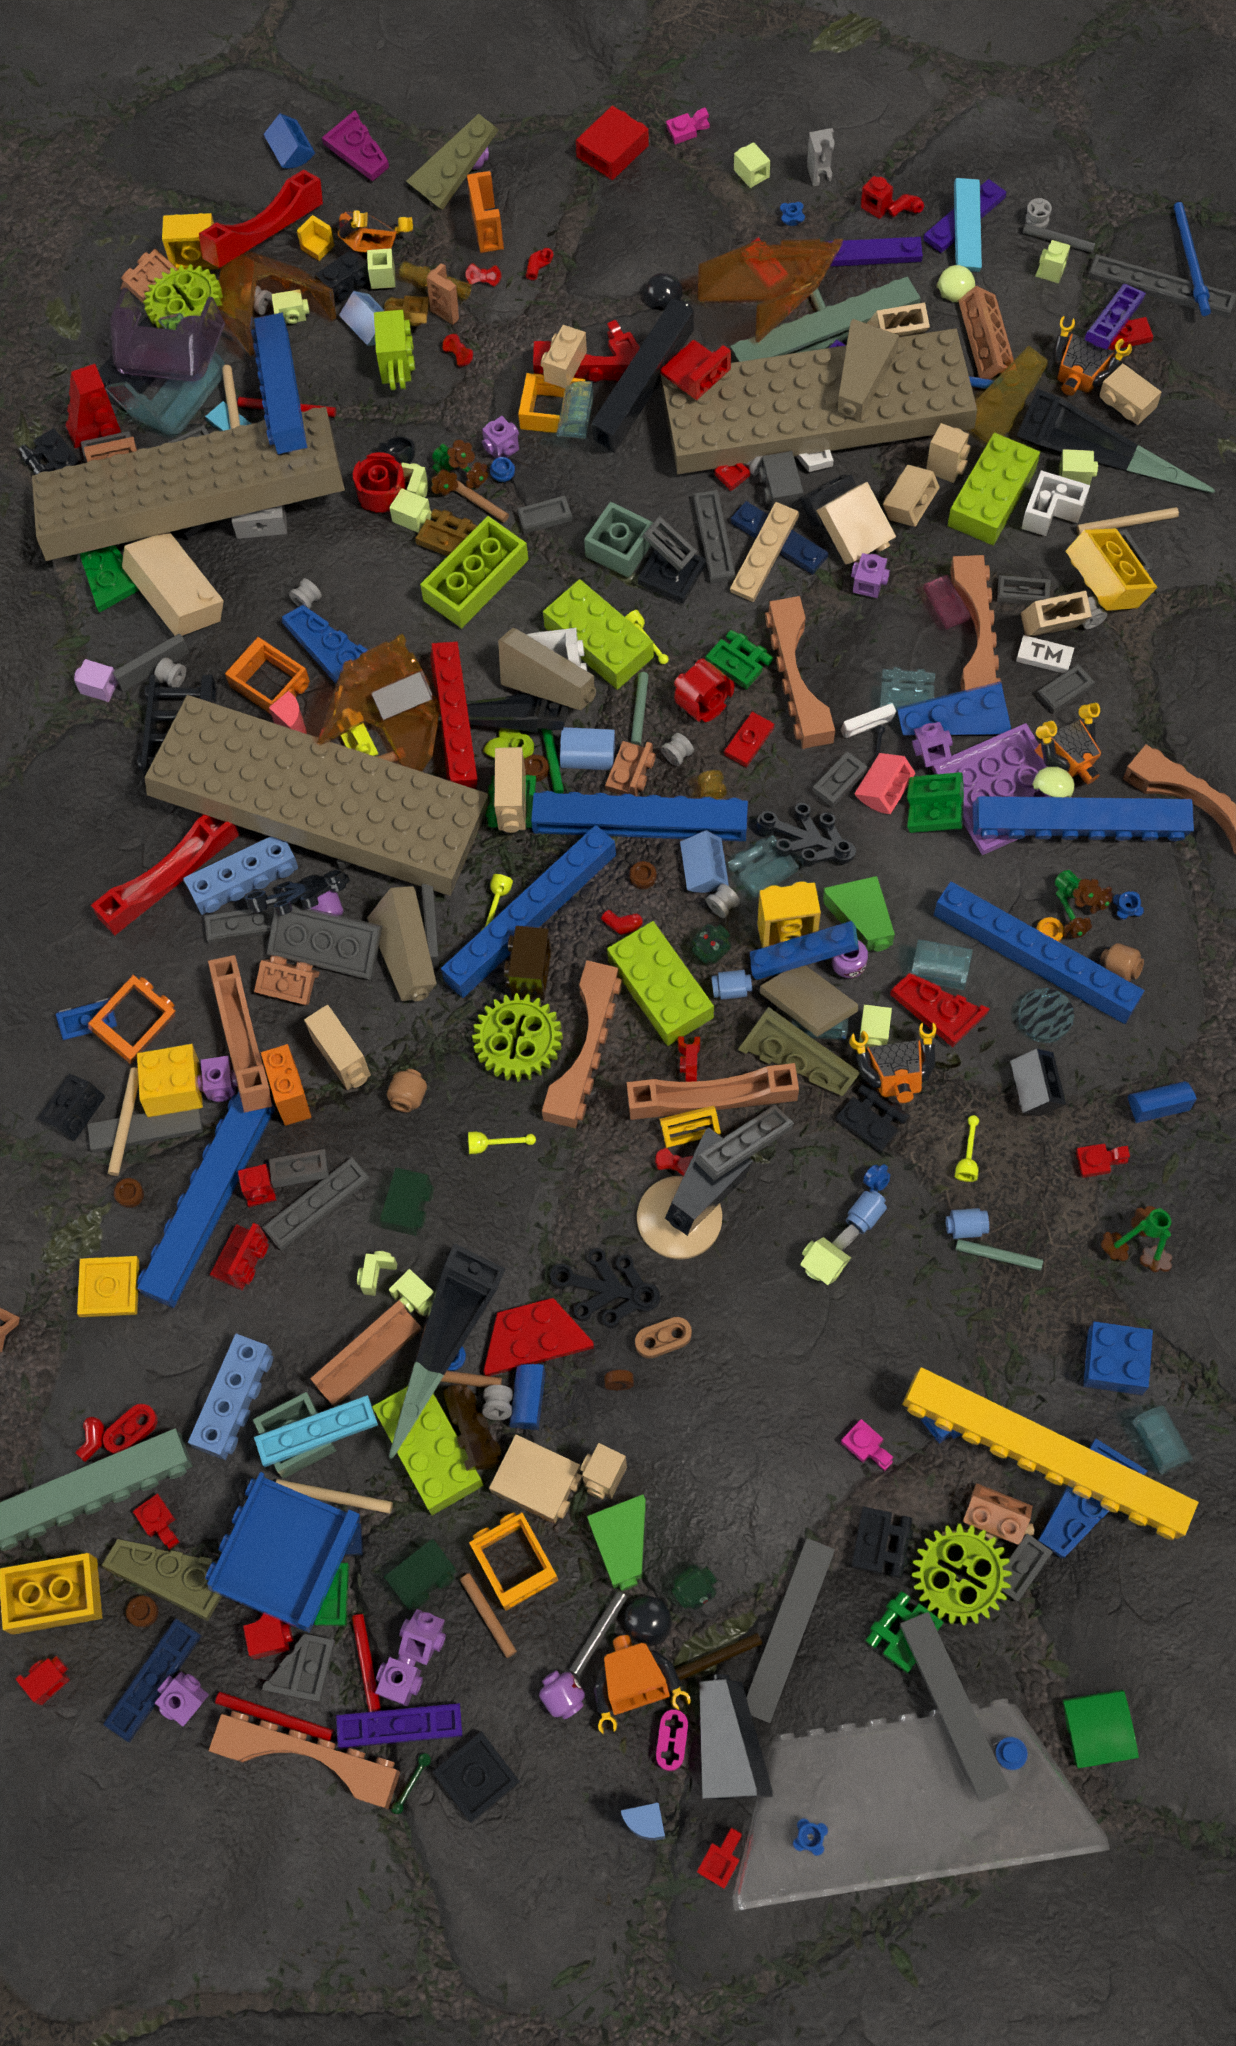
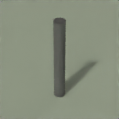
M1027 223L1023 230L1024 234L1071 245L1070 247L1093 253L1095 247L1093 242Z
M617 1590L569 1671L580 1676L626 1601L627 1596Z

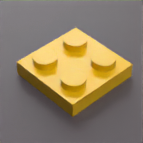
M137 1256L80 1259L77 1315L79 1317L137 1315L139 1258Z

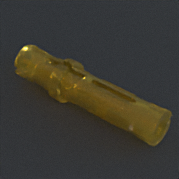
M403 261L399 270V276L414 280L424 287L427 285V276L431 270L427 266L420 267ZM447 276V279L456 285L457 296L468 299L472 285Z

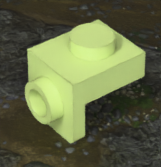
M401 463L405 482H409L407 491L425 498L428 492L425 467L414 463Z
M375 1251L374 1254H366L364 1268H359L357 1275V1285H361L360 1287L364 1295H376L380 1268L397 1269L395 1257H392L390 1253Z

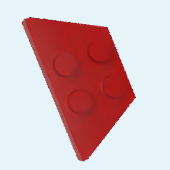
M554 1298L497 1313L484 1373L485 1376H493L515 1370L520 1365L537 1364L594 1348V1344Z

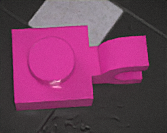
M706 108L698 110L692 118L686 113L666 121L667 129L675 145L697 137V130L710 128L707 120L709 114Z
M862 1419L841 1440V1443L863 1463L870 1457L884 1471L893 1463V1456L879 1447L883 1442V1438Z

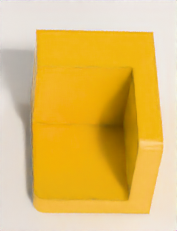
M313 215L297 230L301 250L318 261L335 246L331 227Z

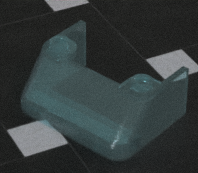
M181 313L160 317L158 320L174 338L169 346L168 355L171 362L177 368L152 401L145 395L138 394L128 382L110 384L105 388L130 416L167 435L179 434L183 431L222 380V367L225 365L224 360Z

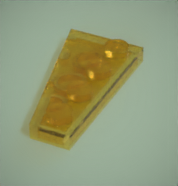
M1028 346L975 401L977 407L975 428L970 430L987 443L994 432L1005 436L1012 427L1018 412L1022 410L1029 393L1033 391L1048 365L1047 359Z

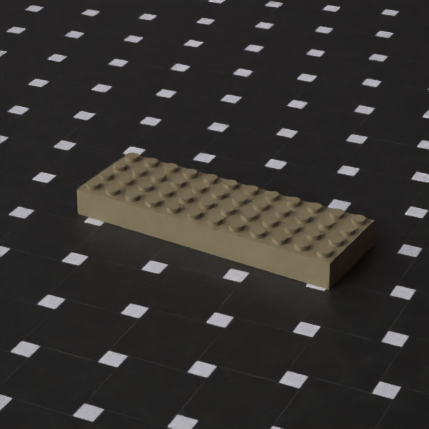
M957 328L899 337L898 351L861 420L847 417L843 413L838 412L839 391L847 345L731 363V370L697 401L661 375L662 397L677 474L715 469L724 465L734 466L737 463L747 464L755 457L792 451L793 456H799V454L804 453L812 454L825 452V450L831 451L935 435L941 423L961 430L974 429L977 407Z
M326 407L312 408L302 412L308 447L304 449L277 454L275 444L270 445L266 422L262 420L246 426L240 425L229 430L214 431L199 437H189L178 442L164 443L161 446L148 449L142 448L127 454H116L110 458L91 460L84 464L66 466L59 470L45 471L33 475L36 538L45 560H53L344 491L345 488L335 440Z
M190 695L186 696L145 776L148 796L422 886V884L433 886L434 891L451 896L484 819L488 802L487 793Z

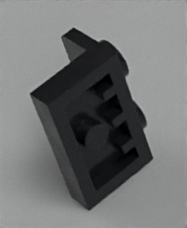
M69 1073L37 1119L44 1125L60 1131L68 1139L75 1141L105 1099V1095L91 1082Z

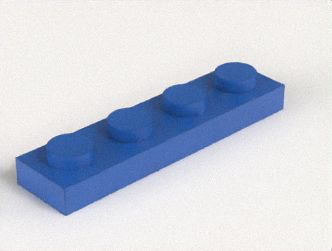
M852 921L751 951L752 976L758 980L858 950L856 926Z

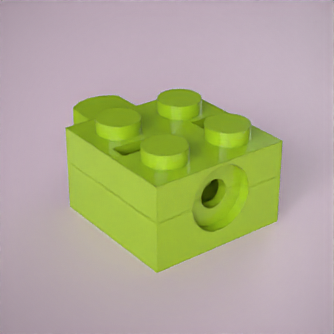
M403 310L374 312L376 355L382 384L390 383L391 390H396V383L400 382L401 390L406 389V382L411 381V371H415V361L412 353L414 345L410 320H405Z

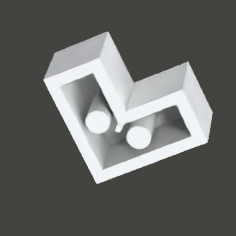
M1041 471L1025 511L1021 529L1046 536L1053 516L1078 523L1086 503L1090 485Z

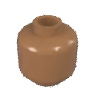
M1116 943L1109 950L1105 949L1103 951L1100 964L1130 982L1132 979H1137L1140 976L1144 959L1141 958L1139 950Z
M406 1069V1071H399L394 1074L386 1095L393 1108L401 1112H411V1110L420 1107L427 1090V1084L418 1071Z

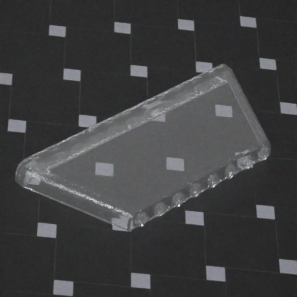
M1008 1699L990 1701V1707L978 1709L977 1703L971 1704L994 1756L998 1743L1007 1737H1015L1021 1740L1027 1748L1028 1756L1025 1764L1017 1770H1007L999 1764L1010 1789L979 1803L938 1710L929 1711L930 1717L918 1719L916 1713L898 1716L899 1722L887 1723L886 1718L868 1721V1727L856 1728L855 1723L837 1726V1732L825 1733V1728L806 1731V1737L795 1738L794 1733L777 1735V1742L770 1744L765 1763L773 1790V1797L756 1799L732 1902L734 1911L1103 1852L1110 1850L1106 1834L1016 1704H1009ZM805 1818L810 1823L816 1825L823 1823L827 1826L828 1834L824 1836L822 1844L824 1852L821 1855L815 1856L811 1851H797L794 1848L793 1841L798 1835L797 1823L799 1820ZM808 1834L807 1838L813 1840L814 1836Z

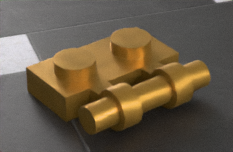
M404 296V299L390 297L385 301L384 311L403 310L405 320H410V325L419 326L422 323H427L429 298Z
M434 509L431 518L437 521L434 522L426 519L415 538L416 544L449 556L478 525L473 524V521L470 519L455 517L450 511ZM450 525V526L456 527L457 530H454V529L449 528V527H447V526Z

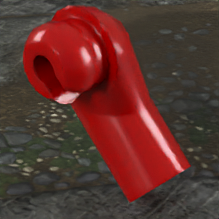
M903 194L889 205L887 210L892 217L898 215L902 210L920 213L924 209V202L918 196Z
M544 248L530 256L526 271L527 279L536 280L539 269L551 263L554 254L550 248Z
M607 910L601 917V921L618 934L635 932L643 923L642 917L635 913L618 917L612 911Z
M88 1417L84 1421L83 1428L85 1429L86 1442L75 1452L84 1462L104 1444V1425L96 1417Z

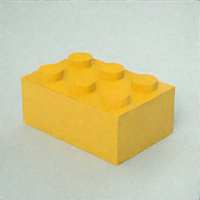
M1116 528L1084 530L1066 550L1072 565L1079 570L1085 584L1092 589L1098 598L1099 604L1106 611L1139 608L1158 588Z
M796 882L792 886L786 887L773 885L760 890L757 925L761 948L819 930L821 912L815 882Z
M90 1553L0 1568V1600L3 1630L14 1635L102 1619L97 1558Z

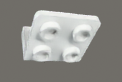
M576 628L527 634L529 637L587 671L586 663H581V656H584L583 640H578Z

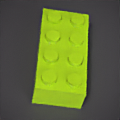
M994 432L953 503L947 526L994 546L1036 471L1040 451Z
M487 516L420 584L423 601L462 629L529 560L527 543Z
M580 579L543 611L544 626L548 631L576 628L578 640H583L584 656H581V659L617 690L654 658L653 641Z
M654 921L607 948L608 962L611 966L619 969V978L623 979V984L667 1046L676 1042L678 1036H685L714 1018V1005Z
M408 1387L372 1406L392 1443ZM434 1394L430 1397L397 1451L432 1516L484 1486L476 1470L466 1471L464 1461L468 1459L465 1449L459 1447L458 1437Z

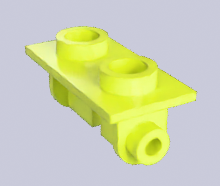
M348 708L341 710L339 720L334 721V724L345 746L372 756L378 755V751L359 713H354Z

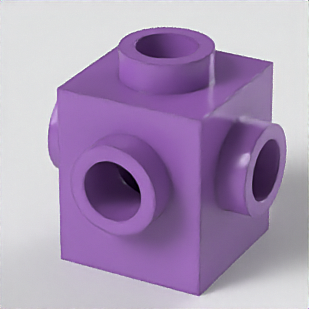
M503 416L489 422L482 429V444L485 450L495 459L499 457L508 458L519 450V432L512 422L508 423Z
M862 553L860 562H855L852 569L851 577L855 578L853 593L878 598L881 585H887L890 570L886 569V558L876 554Z
M940 722L928 723L914 729L916 740L912 741L916 756L921 755L926 767L952 760L949 746L953 745L949 730H943Z
M229 1056L201 1060L202 1075H198L200 1092L204 1091L208 1100L223 1102L228 1100L229 1097L236 1095L235 1087L238 1085Z
M417 1609L411 1620L405 1619L399 1634L402 1637L398 1654L427 1665L434 1651L440 1652L444 1644L446 1634L442 1633L445 1620Z
M399 1655L397 1660L389 1657L387 1664L383 1662L377 1673L376 1680L380 1682L375 1693L408 1707L412 1694L415 1696L418 1694L423 1682V1678L420 1677L421 1670L414 1667L416 1661ZM403 1675L402 1681L396 1683L397 1677Z
M181 1671L174 1679L169 1676L157 1691L161 1693V1696L155 1704L159 1706V1711L163 1716L170 1720L174 1719L181 1726H184L209 1694L200 1687V1682L190 1674L185 1675Z

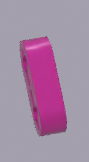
M679 1710L665 1712L660 1721L656 1760L658 1765L666 1771L679 1769L684 1760L688 1720L685 1714ZM672 1716H678V1722L683 1723V1728H677L675 1739L670 1738V1727L665 1726L666 1721H671ZM669 1742L675 1743L674 1754L679 1755V1760H673L672 1765H666V1759L661 1758L662 1753H667Z

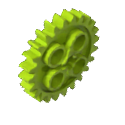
M192 264L187 269L180 265L178 271L171 267L170 274L161 272L163 278H154L156 285H148L150 292L144 293L146 297L143 300L144 309L151 323H155L158 329L163 327L165 332L172 328L174 334H177L179 329L187 333L188 327L195 331L197 324L205 326L204 320H213L211 313L219 312L217 306L222 305L220 298H223L222 289L215 274H211L209 269L203 271L200 265L194 270ZM174 287H176L179 290L181 295L177 294ZM186 303H189V305H190V307H191V309H192L193 311H191V310L187 307Z
M516 993L513 1001H510L507 995H504V1003L502 1004L495 999L494 1009L485 1006L487 1016L478 1015V1020L481 1024H474V1031L478 1034L472 1035L474 1043H478L474 1046L475 1053H480L478 1056L479 1062L487 1061L485 1064L487 1071L495 1067L494 1074L496 1077L504 1072L506 1081L513 1074L516 1076L517 1082H520L522 1074H525L531 1080V1072L533 1071L538 1075H542V1065L548 1069L551 1068L549 1059H558L557 1053L554 1050L562 1049L561 1043L558 1041L563 1039L562 1032L558 1031L561 1029V1023L555 1021L557 1019L556 1012L549 1013V1004L540 1007V998H537L532 1003L530 1002L529 994L525 996L524 1000H520L518 993ZM525 1016L521 1025L522 1036H519L517 1040L515 1057L510 1059L514 1050L513 1038H517L520 1018ZM507 1018L514 1020L511 1025L501 1024ZM532 1024L541 1026L537 1031L528 1030V1027ZM500 1043L507 1045V1048L502 1051L494 1049ZM531 1049L534 1051V1054L525 1057L521 1055V1052Z
M958 1524L957 1532L955 1533L952 1532L949 1526H946V1535L944 1536L938 1531H934L935 1542L927 1538L925 1539L929 1547L927 1551L923 1549L917 1550L923 1556V1560L913 1561L916 1566L921 1568L919 1572L912 1573L914 1578L921 1579V1583L915 1585L914 1589L924 1590L925 1593L919 1600L921 1602L930 1600L931 1603L927 1610L932 1612L938 1608V1618L940 1620L946 1614H949L950 1624H954L957 1617H960L963 1626H966L968 1617H972L973 1621L979 1624V1614L982 1613L987 1619H990L988 1611L990 1607L997 1611L1000 1610L996 1603L997 1599L1007 1601V1597L1001 1591L1002 1589H1011L1012 1587L1007 1582H1004V1578L1012 1576V1572L1003 1569L1004 1566L1010 1563V1560L1000 1559L1005 1549L1003 1547L994 1549L993 1547L997 1539L993 1537L986 1541V1531L984 1529L977 1536L975 1535V1527L973 1525L970 1526L967 1533L964 1532L961 1524ZM952 1546H961L964 1550L963 1558L957 1562L950 1561L947 1554L948 1550ZM943 1560L961 1571L964 1567H967L966 1572L969 1576L986 1584L987 1588L983 1590L966 1579H962L960 1583L957 1582L958 1577L956 1574L938 1565V1561ZM982 1560L988 1561L991 1564V1572L985 1577L977 1576L974 1569L975 1565ZM941 1572L947 1573L950 1578L949 1585L944 1589L936 1588L933 1582L936 1574ZM965 1588H974L976 1590L977 1598L974 1603L964 1604L961 1601L960 1595Z

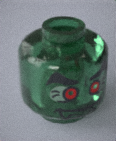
M706 924L691 939L693 945L691 951L704 964L708 962L716 964L731 949V943L728 940L731 935L720 924L717 927H714L712 924Z
M691 1564L674 1577V1587L671 1590L684 1609L690 1607L693 1610H698L716 1596V1588L713 1584L718 1580L708 1566L702 1569L697 1564Z

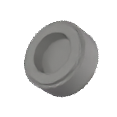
M851 1224L832 1244L843 1251L855 1240L860 1231Z

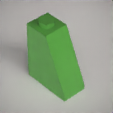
M877 876L824 888V905L841 924L849 921L855 924L857 939L865 945L867 951H883L893 945L895 934Z
M644 1495L587 1516L614 1589L620 1587L621 1591L637 1586V1580L642 1578L646 1513Z

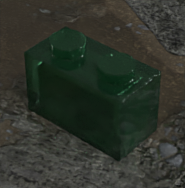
M395 1167L380 1217L383 1229L416 1236L418 1228H423L426 1219V1212L423 1211L426 1201H431L434 1185H431L429 1175Z
M432 1538L384 1577L410 1610L413 1606L416 1609L423 1606L431 1598L428 1594L437 1587L441 1590L448 1586L455 1579L453 1575L457 1570Z

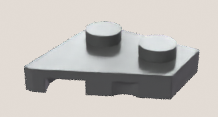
M304 1634L295 1645V1649L281 1662L280 1667L270 1680L264 1683L262 1690L321 1703L336 1641Z

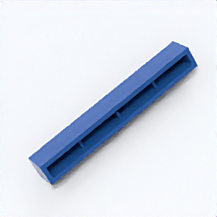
M283 312L255 318L256 329L251 331L254 340L256 363L259 370L258 376L261 384L260 390L263 398L262 404L265 412L264 417L268 429L266 431L270 445L275 444L277 454L308 448L289 334Z
M543 791L533 795L531 822L533 833L585 835L597 825L608 836L687 839L707 830L720 837L722 841H746L748 801L739 798L718 800L712 797L691 799L685 796L664 798L658 795L637 797L632 794L610 796L605 793L583 795L578 792L557 794L552 791Z
M978 796L972 803L973 835H982L984 839L997 838L998 835H1008L1010 839H1022L1025 835H1035L1036 839H1050L1052 836H1062L1064 840L1077 839L1078 836H1088L1090 840H1102L1105 836H1115L1116 840L1142 837L1144 841L1157 840L1158 837H1168L1169 841H1181L1194 831L1192 799Z
M595 825L441 968L444 982L464 998L510 955L508 941L509 936L515 933V926L539 928L616 856L615 841Z
M951 881L936 903L935 917L1124 1024L1129 1020L1145 991Z
M239 1092L237 1095L232 1096L225 1119H221L217 1124L216 1136L212 1144L209 1143L206 1146L199 1169L196 1168L191 1175L189 1189L178 1200V1210L174 1218H170L164 1228L165 1235L161 1243L155 1245L148 1268L144 1269L139 1275L137 1289L143 1296L171 1308L175 1307L239 1181L238 1171L246 1168L275 1111L273 1103L271 1107L244 1113Z

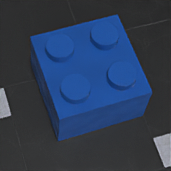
M1093 1321L1087 1335L1083 1387L1143 1395L1149 1388L1153 1330Z

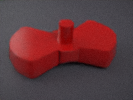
M471 263L465 271V277L470 284L480 281L497 286L502 277L497 265L487 270L485 268L480 269L474 263Z
M450 334L445 337L443 350L445 352H453L458 366L464 367L469 365L473 359V351L460 343L457 334Z
M663 1148L656 1154L655 1164L659 1170L672 1169L678 1171L684 1177L693 1156L681 1158L678 1155H673L667 1148Z

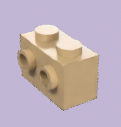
M562 325L559 333L554 334L549 352L544 353L541 360V367L544 370V382L565 389L569 387L587 352L586 332Z
M1122 364L1103 381L1099 397L1107 405L1114 407L1122 413L1126 419L1139 425L1157 408L1162 392L1129 367Z
M941 423L930 443L926 470L934 471L935 476L954 483L958 474L963 475L968 463L965 459L971 447L967 445L969 434L959 428H952Z
M910 465L906 466L883 503L889 520L916 527L940 488L934 471Z
M598 1443L593 1455L587 1454L580 1468L583 1471L584 1485L588 1488L587 1493L600 1500H603L604 1496L612 1499L627 1469L626 1456Z

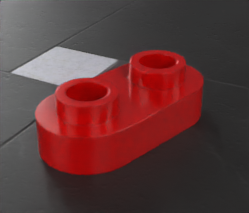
M146 1404L133 1406L105 1431L103 1436L105 1448L112 1454H116L140 1443L155 1429L158 1422L156 1412ZM147 1416V1423L139 1425V1419ZM124 1436V1443L116 1445L117 1438Z

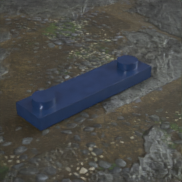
M746 501L732 516L731 524L756 539L768 514ZM791 530L779 553L812 575L828 558L827 551Z
M175 1618L103 1725L130 1743L156 1705L155 1702L161 1696V1693L157 1690L169 1676L175 1677L202 1635Z

